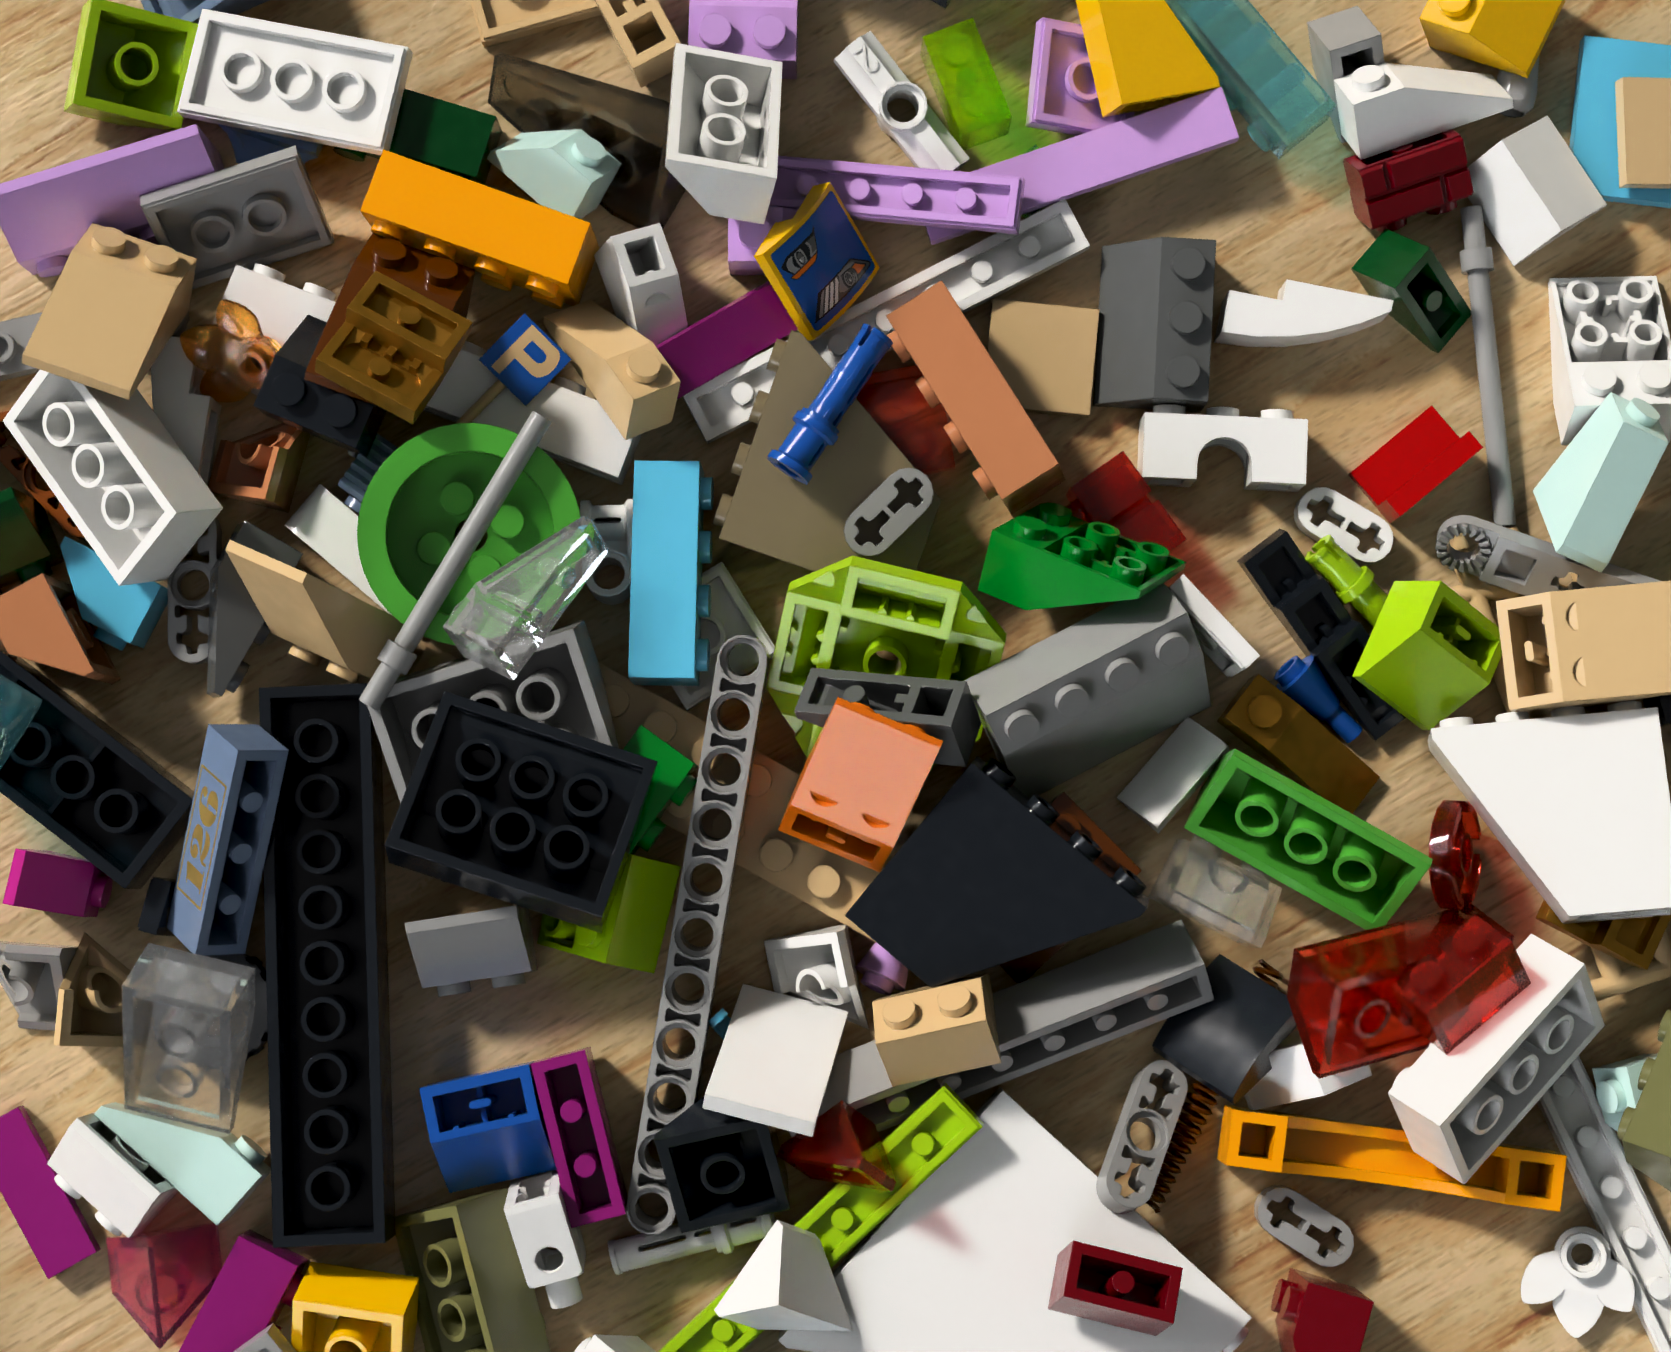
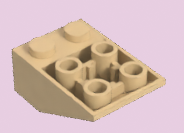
M1671 581L1552 591L1496 601L1510 711L1528 712L1529 716L1551 713L1552 710L1563 707L1581 706L1586 708L1671 695Z

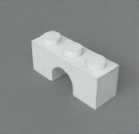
M1181 405L1153 406V412H1144L1139 420L1137 485L1191 487L1197 480V463L1200 452L1211 446H1223L1234 451L1243 463L1244 490L1298 492L1306 485L1308 419H1293L1294 412L1285 409L1262 410L1261 417L1239 416V409L1233 407L1207 408V415L1185 414V407Z

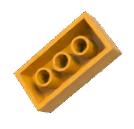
M384 149L360 209L372 227L371 232L475 269V271L482 273L481 281L495 288L511 291L512 286L516 285L533 291L531 295L533 300L556 309H561L563 303L572 306L579 304L595 261L594 255L599 250V245L590 222Z

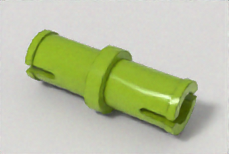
M1326 535L1312 546L1311 549L1316 553L1312 551L1307 552L1305 560L1312 564L1336 589L1335 594L1342 604L1350 603L1374 627L1388 595L1373 581L1375 575L1367 566L1360 567L1334 541L1331 535Z

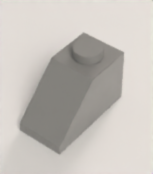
M1358 6L1307 22L1313 69L1335 132L1341 143L1347 141L1341 135L1334 79L1352 74L1356 69L1363 66L1384 63L1381 33Z

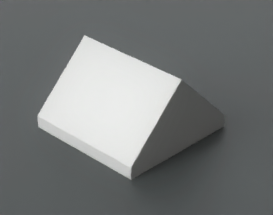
M1548 115L1502 139L1468 166L1474 191L1468 199L1473 206H1482L1484 223L1513 266H1516L1607 206V203Z

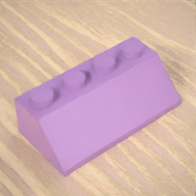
M193 124L0 184V227L17 262L31 274H38L40 277H52L61 274L72 249L92 223L119 229L124 234L157 245L158 242L141 208L140 196L224 169L220 152L198 125Z

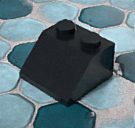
M307 315L275 354L253 406L270 418L367 458L387 410L304 380L307 366L327 323Z
M702 1097L654 1135V1141L681 1233L790 1209L787 1169L775 1127L703 1109L704 1097Z

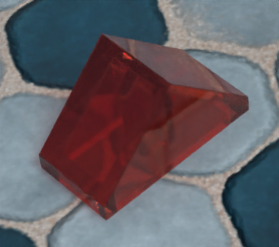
M843 1100L818 1117L813 1137L797 1133L781 1145L777 1155L811 1179L890 1192L893 1191L896 1184V1179L875 1124Z

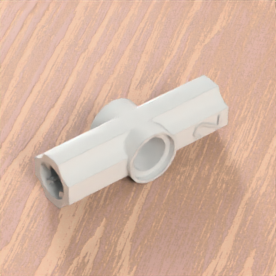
M871 31L858 37L834 58L833 62L877 117L880 129L895 140L915 167L958 171L970 160L965 151L927 104V98L923 90L909 81ZM897 98L906 99L913 104L916 116L908 122L896 121L887 110L888 103Z

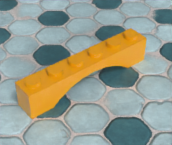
M1224 1105L1217 1156V1160L1227 1166L1379 1183L1560 1212L1567 1158L1566 1155L1552 1150L1501 1143L1465 1184H1462L1413 1152L1403 1129L1260 1109L1252 1110L1231 1105Z

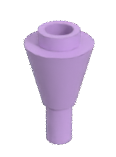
M876 942L855 967L863 974L861 983L883 995H891L893 989L905 991L909 969Z

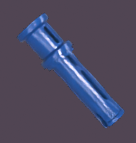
M869 324L862 325L853 343L825 382L816 399L813 400L809 408L803 407L801 411L796 412L792 418L795 422L794 427L778 450L772 449L768 454L767 459L775 467L798 482L806 485L813 477L810 470L826 446H833L837 441L839 430L836 427L872 375L879 361L892 346V340L877 328L873 327L872 329Z

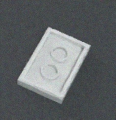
M743 984L705 1092L702 1108L813 1137L849 1011Z

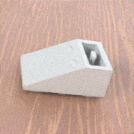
M1657 276L1550 278L1548 294L1553 404L1561 445H1569L1610 392L1629 401L1633 398H1639L1653 406L1660 415V425L1670 443L1671 339Z

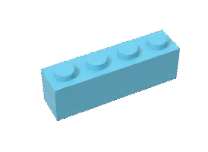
M634 460L628 678L634 685L699 686L700 671H709L710 642L709 639H701V617H710L711 586L702 584V563L711 564L713 542L712 531H703L704 510H713L714 482L713 477H705L700 461Z

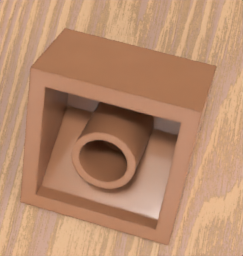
M42 573L0 595L1 652L7 650L8 654L111 685L121 680L101 640L93 636L96 631L91 623L82 619L72 585Z

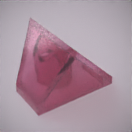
M214 1223L141 1232L131 1238L125 1235L106 1238L112 1294L154 1344L161 1349L208 1295L222 1269L218 1226Z

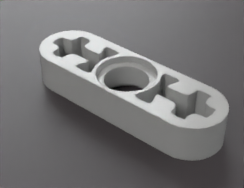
M217 518L209 525L208 534L198 539V554L201 556L209 555V563L198 560L180 562L168 577V645L171 652L178 659L196 665L208 662V642L200 644L196 654H192L191 647L182 644V635H189L192 632V617L188 615L180 617V610L182 607L193 611L208 609L210 585L207 594L196 601L187 600L181 592L180 585L183 577L195 570L203 571L207 575L210 584V571L222 552V529ZM192 548L186 554L187 556H192ZM198 615V630L207 634L208 640L209 617Z
M1157 1060L1150 1063L1134 1076L1096 1183L1100 1201L1112 1212L1120 1214L1129 1213L1144 1205L1153 1193L1188 1090L1187 1079L1183 1071L1167 1060ZM1157 1077H1161L1164 1080L1162 1088L1169 1093L1156 1102L1153 1110L1147 1109L1145 1107L1153 1102L1156 1094V1086L1150 1082ZM1133 1122H1142L1153 1131L1155 1142L1151 1150H1141L1132 1142L1130 1128ZM1131 1162L1141 1164L1132 1170L1128 1180V1186L1135 1190V1192L1124 1198L1120 1195L1122 1186L1114 1180L1128 1172Z

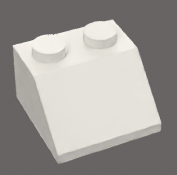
M94 1113L76 1118L69 1126L47 1163L57 1173L54 1177L57 1185L75 1199H80L83 1196L98 1210L95 1214L97 1221L116 1236H121L123 1233L128 1238H131L143 1232L178 1192L176 1188L99 1120Z

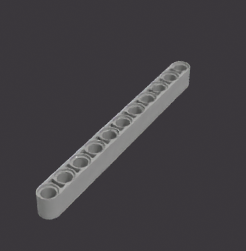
M736 635L727 639L720 647L717 655L626 1205L630 1224L637 1231L647 1235L659 1234L665 1231L673 1223L676 1215L661 1162L651 1157L648 1151V1143L654 1139V1135L695 1104L698 1098L709 1031L708 1021L711 1019L769 669V653L766 646L759 639L749 635ZM739 644L751 645L759 655L757 669L748 676L736 674L729 665L730 652ZM737 698L748 706L750 718L748 724L743 729L731 730L722 724L720 709L726 700ZM720 753L733 755L741 766L740 776L732 784L719 783L713 778L711 773L712 760ZM719 808L729 815L732 828L728 836L713 838L704 832L702 817L707 810ZM702 863L715 865L722 874L723 883L721 888L715 892L707 893L699 890L693 881L695 867ZM693 918L706 920L713 929L712 942L701 947L690 944L684 935L685 923ZM683 973L697 975L704 984L703 996L693 1001L681 998L675 989L676 978ZM674 1028L688 1030L695 1039V1049L686 1055L672 1052L666 1043L667 1032ZM665 1083L679 1085L686 1094V1103L677 1109L663 1106L657 1097V1088ZM651 1192L660 1194L667 1202L668 1211L658 1217L647 1215L639 1205V1198Z

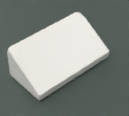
M1187 717L1118 795L1117 799L1159 834L1211 774L1223 754L1229 752V746L1200 724Z

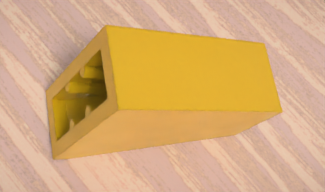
M1076 0L1102 118L1163 107L1220 87L1217 74L1165 0Z

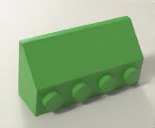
M1237 749L1223 754L1201 787L1184 826L1190 832L1378 936L1421 880L1433 861L1427 855Z

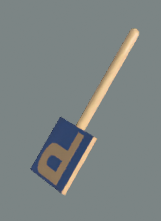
M524 313L478 359L498 380L455 424L471 423L506 387L527 406L572 359Z

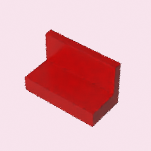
M1431 405L1348 475L1385 519L1392 523L1479 452L1483 446L1470 431L1459 438Z

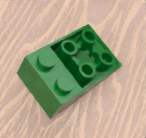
M1047 502L1033 507L992 530L978 590L1024 610L1133 600L1141 598L1183 571L1186 562L1169 555V550L1162 545L1152 542H1136L1121 536L1119 529L1110 524L1102 522L1089 523L1072 516L1069 508Z

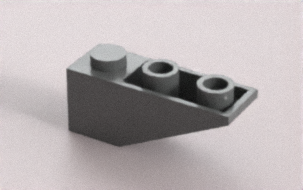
M246 520L236 526L229 540L301 570L296 566L303 553ZM229 540L210 571L207 694L213 698L222 697L226 689L232 693L236 691L250 666L242 661L253 642L261 645L270 633V629L225 551Z

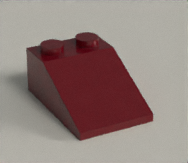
M1290 1268L1287 1280L1279 1279L1271 1305V1310L1277 1312L1275 1322L1281 1352H1360L1374 1302L1353 1286Z

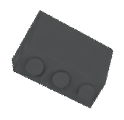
M1157 237L1102 246L1098 305L1100 310L1096 343L1093 406L1153 410L1155 405L1173 404L1184 406L1185 412H1201L1207 404L1209 397L1216 240Z

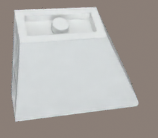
M1625 701L1608 705V712L1585 714L1584 707L1571 706L1552 710L1551 717L1529 719L1528 712H1508L1495 716V722L1473 724V718L1454 717L1441 720L1439 728H1431L1428 737L1429 751L1563 924L1671 915V801L1658 707L1642 709L1641 702Z

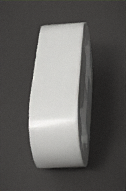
M1317 487L1306 492L1296 503L1294 521L1298 529L1316 542L1326 535H1331L1334 541L1358 565H1372L1383 559L1392 548L1393 532L1389 524L1380 516L1335 490L1327 487ZM1321 500L1328 502L1330 505L1327 513L1341 522L1339 527L1326 520L1318 526L1311 523L1310 520L1313 513L1307 509L1308 503L1316 505ZM1349 526L1355 531L1362 533L1369 527L1373 528L1376 531L1373 540L1380 545L1379 549L1370 548L1365 553L1360 552L1357 549L1360 540L1345 530Z

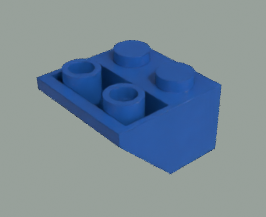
M535 1061L431 1083L419 1088L430 1144L449 1193L557 1170L531 1068V1063Z

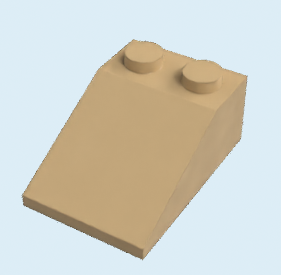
M92 223L72 249L22 354V364L129 400L189 311L197 258L177 252L169 246L156 245L124 234L119 229Z
M229 540L225 551L271 633L292 643L289 654L317 667L322 657L330 660L326 671L354 684L357 683L360 674L370 679L372 678L381 663L377 659L379 653L388 639L395 640L404 624L399 622L394 616L304 571Z

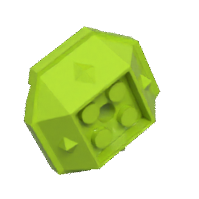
M852 555L790 582L766 688L781 714L796 733L795 738L805 756L808 757L822 727L798 719L794 710L811 668L964 681L1000 663L1007 633L962 581ZM889 651L895 654L898 659L886 660L879 657L876 652ZM982 723L975 742L981 738L983 731Z

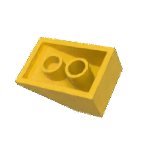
M311 1262L292 1301L291 1345L297 1352H413L417 1327L419 1277Z

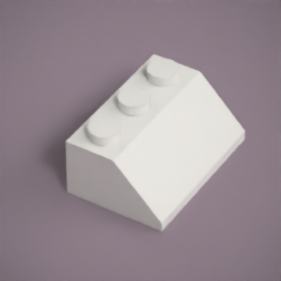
M676 43L673 57L665 168L709 215L764 224L777 180L783 62Z

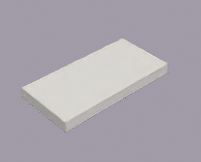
M202 9L177 112L183 118L381 155L383 149L390 150L413 53L405 46Z

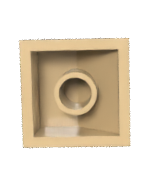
M989 973L952 980L934 987L925 986L891 995H884L872 1001L875 1043L892 1087L1001 1063Z

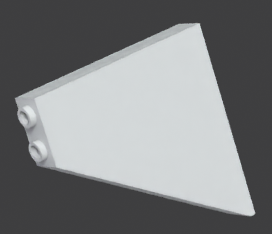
M999 1087L976 1113L984 1122L983 1127L871 1230L833 1272L853 1331L781 1330L778 1341L788 1349L810 1352H1233L1248 1335L1249 1329L1245 1325L1252 1317L1135 1210L1120 1214L1107 1209L1097 1194L1096 1183L1098 1176ZM1074 1240L1183 1268L1174 1324L1157 1336L1049 1310L1048 1305L1057 1255Z

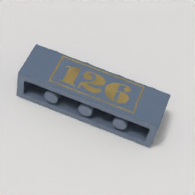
M208 724L167 922V928L194 956L245 954L289 752L287 748L258 724Z

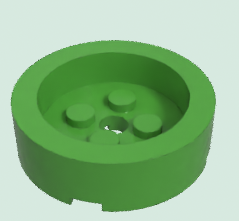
M457 423L430 429L415 436L396 449L374 474L366 489L358 516L357 542L364 574L376 597L387 611L402 624L407 620L454 542L457 526L469 517L516 439L517 433L501 427L480 423ZM537 446L488 527L486 543L482 548L473 552L423 635L424 637L457 646H484L500 643L519 636L536 626L555 609L566 594L575 576L581 555L582 523L580 510L575 494L562 470L540 447Z

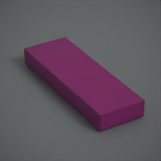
M767 281L661 342L656 347L681 381L677 397L679 399L775 343L777 338L782 339L789 335L791 330L795 331L798 328L772 285Z
M23 1105L0 1117V1191L46 1277L50 1279L100 1251L101 1248L74 1198L63 1191L55 1182L54 1177L57 1173L47 1165L51 1155Z

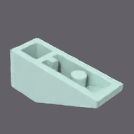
M117 1102L103 1105L94 1113L99 1120L216 1226L229 1220L271 1173V1168L263 1162L267 1157L264 1150L245 1135L238 1139L232 1133Z

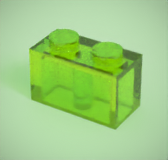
M970 18L922 36L920 56L950 132L961 148L965 151L1007 135L1012 115L974 19Z

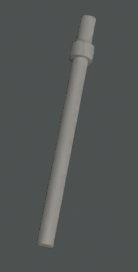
M1476 205L1460 209L1464 250L1459 252L1461 274L1467 275L1493 520L1495 524L1510 527L1516 525L1489 277V272L1494 270L1492 247H1486L1482 206Z
M534 411L531 412L395 640L388 639L379 653L377 659L381 663L358 699L362 703L378 711L401 673L407 675L417 658V655L413 653L551 425L552 422Z

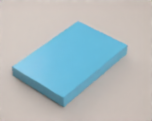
M1584 35L1579 44L1570 150L1605 201L1671 208V189L1619 188L1615 82L1622 77L1671 78V45Z

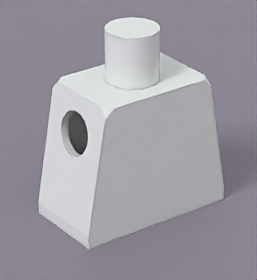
M557 1170L510 1181L504 1212L528 1287L538 1288L545 1286L552 1309H561L580 1302L583 1299L577 1276L584 1273L586 1250L580 1226L571 1228Z

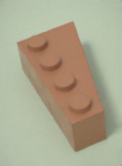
M942 280L886 315L894 328V331L886 335L892 340L893 349L902 363L913 358L923 376L914 382L931 409L941 403L952 421L943 426L960 454L968 449L973 453L981 467L973 471L972 474L989 500L999 495L1012 515L1066 480L1059 463Z

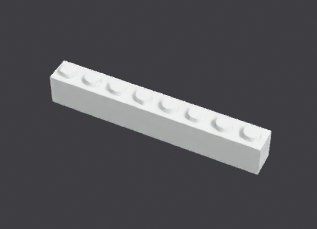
M255 263L253 271L236 265L212 325L224 336L275 355L307 315L327 322L336 303L334 301L336 294L309 282H305L303 289L284 283L286 275L262 264ZM465 341L455 361L423 411L456 423L498 380L478 360L486 350ZM556 377L554 384L549 382L527 406L506 387L471 422L489 424L519 434L531 412L534 411L552 422L538 444V447L553 460L620 485L623 484L642 435L640 434L625 440L600 403L593 398L585 396L587 388L562 377Z

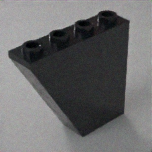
M977 756L852 905L845 916L929 987H934L1138 918L1148 907L1149 898L1143 894L1147 887L1134 873L1124 866H1120L1116 871L1099 857L1103 852L1102 848L1087 834L1077 830L1072 835L1056 821L1060 814L1045 799L1037 794H1033L1029 799L1012 784L1016 781V777L1003 764L994 758H990L986 763Z

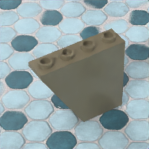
M791 330L788 340L784 341L777 338L766 369L776 372L770 392L766 393L759 390L748 420L758 424L752 444L741 442L730 473L740 476L733 496L723 493L712 524L722 527L719 538L814 572L852 555L917 571L941 503L940 497L934 490L932 502L927 510L880 554L873 556L860 555L850 549L845 541L843 530L845 521L850 514L891 474L899 469H915L857 399L849 406L836 427L839 430L837 441L833 446H826L810 470L813 477L807 485L789 477L767 459L772 449L778 450L794 427L795 422L792 418L796 412L801 411L803 407L809 408L833 372L803 334ZM901 478L897 480L894 486L899 493L887 507L895 513L905 503L909 502L914 507L919 505L922 500L917 492L922 487L921 483L916 479L909 483L904 482ZM881 511L869 522L862 517L857 519L854 525L858 528L859 533L854 538L859 545L867 541L875 546L879 544L883 538L879 535L878 530L889 517Z

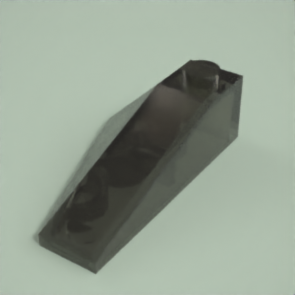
M502 52L494 56L488 104L521 133L582 129L590 137L599 141L606 151L622 163L599 204L611 215L637 228L660 223L663 230L686 191L678 180L665 168L670 103L663 99Z

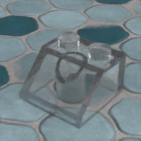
M1194 834L1191 842L1184 838L1177 839L1148 898L1245 947L1262 948L1282 888L1269 882L1271 876L1242 861L1239 867L1221 858L1220 856L1223 852L1221 848Z

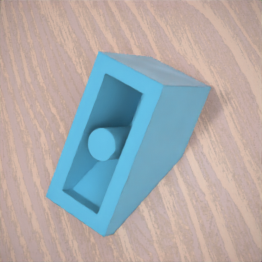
M65 536L60 544V548L83 620L97 626L93 636L121 651L124 650L127 642L144 649L168 604V588L155 581L119 586L93 549Z

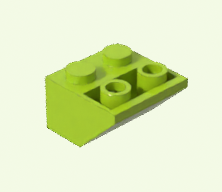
M1394 581L1352 677L1420 729L1431 730L1441 720H1444L1490 684L1502 656L1499 627L1442 581Z
M629 854L602 933L543 914L537 944L605 964L654 974L681 866Z

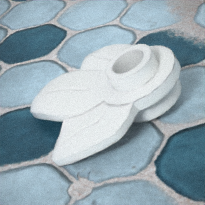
M1575 1226L1565 1230L1558 1237L1554 1250L1544 1252L1532 1258L1525 1269L1520 1288L1521 1298L1524 1303L1541 1304L1552 1301L1560 1323L1574 1338H1579L1595 1325L1604 1306L1621 1312L1632 1311L1635 1297V1286L1629 1271L1611 1258V1250L1604 1236L1597 1230L1587 1226ZM1580 1243L1587 1244L1592 1249L1591 1259L1583 1264L1575 1262L1571 1256L1574 1246Z

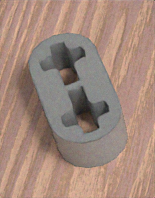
M904 468L897 470L880 484L845 521L843 532L845 541L850 549L860 555H878L903 534L927 510L932 502L933 487L927 475L918 469ZM900 478L906 483L914 479L918 480L922 485L917 492L922 500L920 504L914 507L913 504L908 502L893 513L887 506L899 493L894 486L896 481ZM883 511L889 519L878 530L879 535L883 538L881 542L876 546L869 541L859 545L854 539L859 533L858 528L854 525L857 519L862 517L869 522Z
M1272 1185L1265 1188L1257 1196L1254 1204V1216L1258 1224L1278 1240L1324 1267L1341 1265L1351 1256L1354 1248V1236L1350 1228L1342 1220L1293 1189L1283 1185ZM1285 1197H1289L1291 1199L1288 1204L1289 1210L1302 1218L1298 1226L1295 1227L1282 1219L1276 1225L1270 1224L1273 1214L1267 1209L1268 1203L1271 1200L1281 1203ZM1311 1224L1326 1233L1333 1226L1337 1228L1334 1237L1340 1242V1246L1336 1252L1326 1249L1322 1255L1317 1253L1320 1244L1306 1234Z

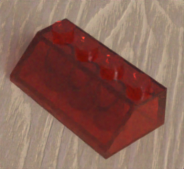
M1471 903L1295 948L1293 951L1287 999L1312 1073L1320 1079L1427 1049L1435 1033L1441 1028L1447 1027L1462 1011L1471 993L1478 988H1482L1499 970L1504 957L1512 950L1514 935Z

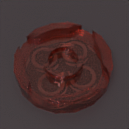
M1443 800L1437 807L1432 821L1429 839V857L1433 859L1429 868L1430 884L1434 899L1442 909H1463L1462 907H1468L1474 901L1479 887L1482 859H1480V854H1473L1472 840H1480L1481 828L1477 813L1468 801Z

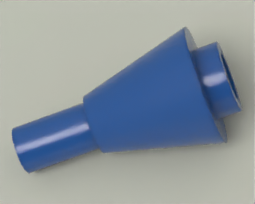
M1310 655L1302 660L1298 656H1294L1276 672L1274 679L1278 682L1276 687L1302 706L1313 717L1320 721H1325L1346 743L1352 742L1362 732L1363 728L1340 706L1339 699L1314 656Z

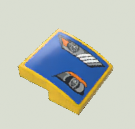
M831 182L812 186L794 217L789 220L775 222L754 255L799 332L808 341L815 340L847 311L862 294L880 268Z

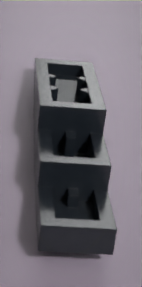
M1278 529L1237 561L1305 656H1314L1337 697L1373 740L1376 741L1406 718L1352 677L1370 636L1360 622L1351 618L1325 578L1314 572L1287 531Z

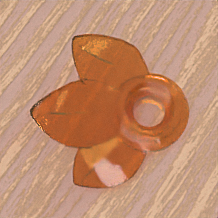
M222 299L217 307V324L196 325L181 333L180 343L186 357L198 369L206 371L201 380L200 392L203 395L211 396L215 401L232 403L243 400L253 388L261 389L275 354L280 350L281 346L274 339L263 336L258 318L251 310L237 302ZM250 357H253L259 361L262 370L258 369L252 363Z

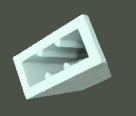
M1610 392L1533 490L1556 553L1598 572H1602L1608 565L1669 443L1660 425L1659 413L1646 401L1639 398H1633L1629 401Z

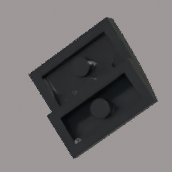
M1219 954L1206 967L1214 1000L1167 1018L1152 1046L1154 1052L1235 1105L1272 1069L1268 1055L1305 1020V1015L1301 1004Z

